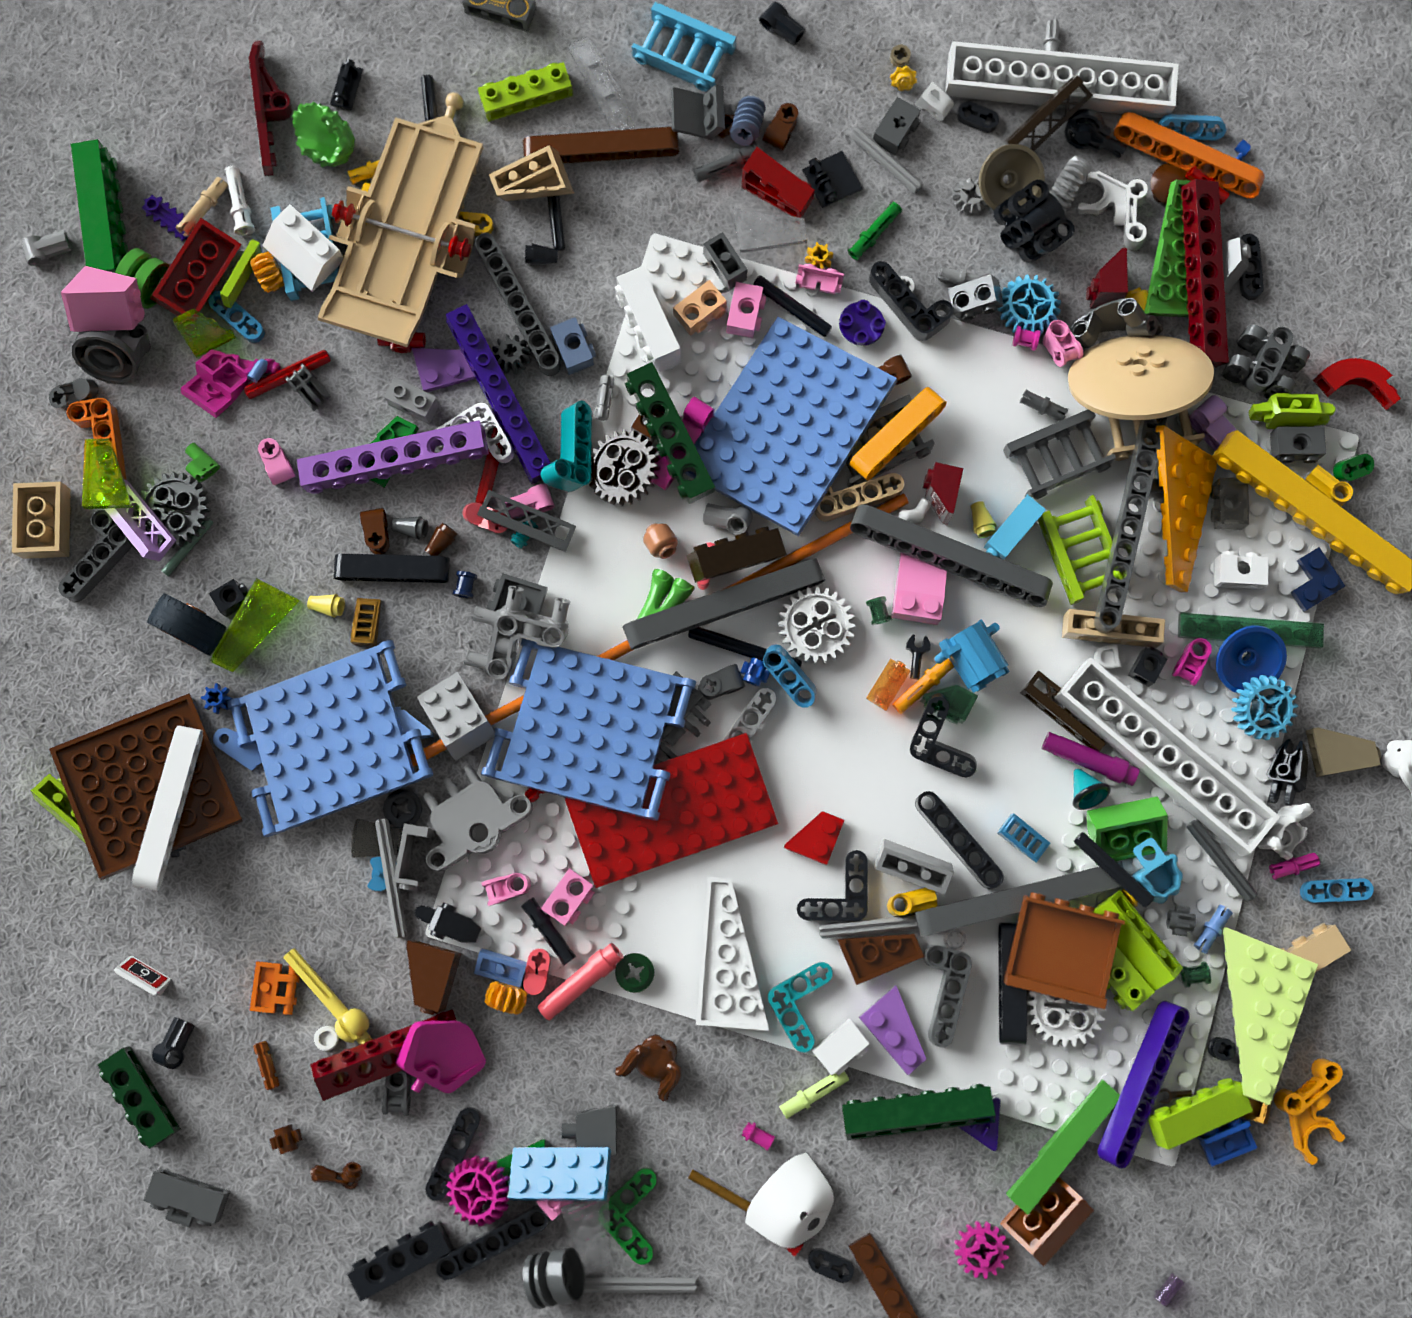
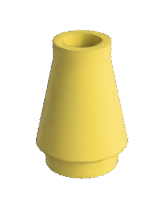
M979 501L972 504L970 507L972 510L974 533L977 534L978 538H986L996 532V523L985 507L984 502Z
M338 594L310 596L307 607L309 610H315L335 618L343 614L345 601Z

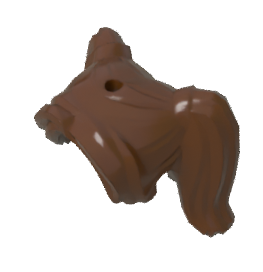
M651 1035L642 1045H637L628 1053L622 1065L616 1067L615 1075L625 1077L637 1068L644 1077L660 1082L658 1098L663 1102L668 1101L669 1094L681 1078V1067L676 1063V1045L671 1040H664L660 1035Z

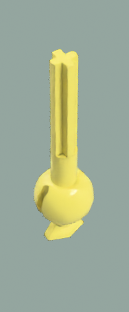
M295 948L283 957L337 1019L335 1031L340 1039L348 1043L357 1041L360 1045L373 1040L367 1033L370 1026L367 1015L360 1009L353 1008L348 1010Z

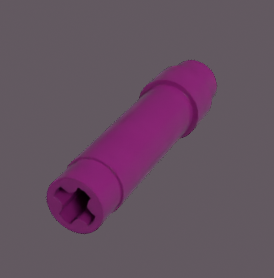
M1051 732L1047 733L1042 745V750L1104 775L1106 779L1119 784L1122 782L1133 786L1139 775L1140 769L1129 765V762L1116 756L1111 757Z

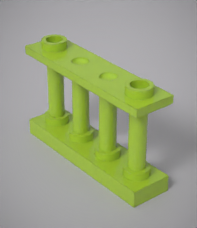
M1094 495L1089 496L1085 501L1086 507L1059 517L1052 516L1049 510L1044 512L1038 519V524L1070 605L1082 601L1085 591L1102 586L1105 576L1102 575L1081 582L1076 578V570L1106 559L1108 560L1112 546V539L1102 516V505L1099 500L1096 501ZM1087 516L1091 517L1095 529L1066 539L1060 537L1057 530L1059 526ZM1099 537L1103 551L1074 561L1072 559L1069 560L1066 552L1069 547ZM1113 571V575L1115 578L1120 580L1123 579V576L1119 571Z

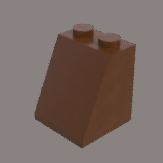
M408 940L406 947L414 1006L421 1007L420 1012L429 1015L445 1011L462 953L416 940Z

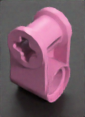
M1061 320L1052 321L1042 342L1053 357L1055 364L1062 367L1066 365V362L1082 358L1083 348L1070 331L1068 325Z
M272 438L263 439L258 445V451L272 484L275 486L296 477L289 460L277 441ZM272 447L273 454L269 455L268 449Z
M513 873L482 882V886L486 888L488 895V906L526 894L531 887L529 877L522 873ZM518 877L524 881V887L520 891H516L513 888V881Z

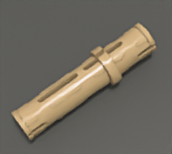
M216 177L206 191H202L200 194L201 198L176 226L180 234L184 231L183 236L188 237L199 219L203 218L211 207L217 205L218 198L229 187L224 180L220 183L221 178Z

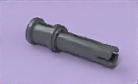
M754 140L751 145L744 148H735L730 155L696 169L694 168L693 172L697 182L700 183L735 167L742 169L756 146L758 147L756 141Z

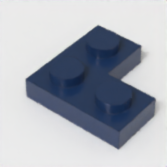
M1320 547L1297 560L1309 581L1290 593L1302 611L1305 612L1344 588L1345 584Z

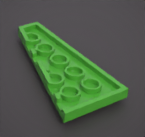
M1175 180L1170 184L1144 311L1147 315L1188 317L1181 187L1191 182L1188 180Z

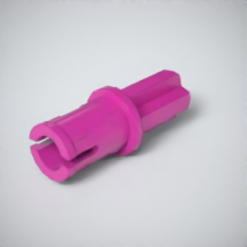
M1310 853L1297 858L1292 857L1288 861L1269 865V870L1271 874L1274 873L1272 878L1277 880L1291 874L1297 876L1301 871L1318 867L1320 861L1318 855Z

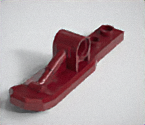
M255 41L251 46L249 54V66L261 162L264 176H273V167H277L275 153H271L270 146L274 145V137L272 131L268 132L267 122L288 119L292 114V107L289 96L279 89L265 67L264 43L262 41ZM278 104H285L282 108L276 107Z

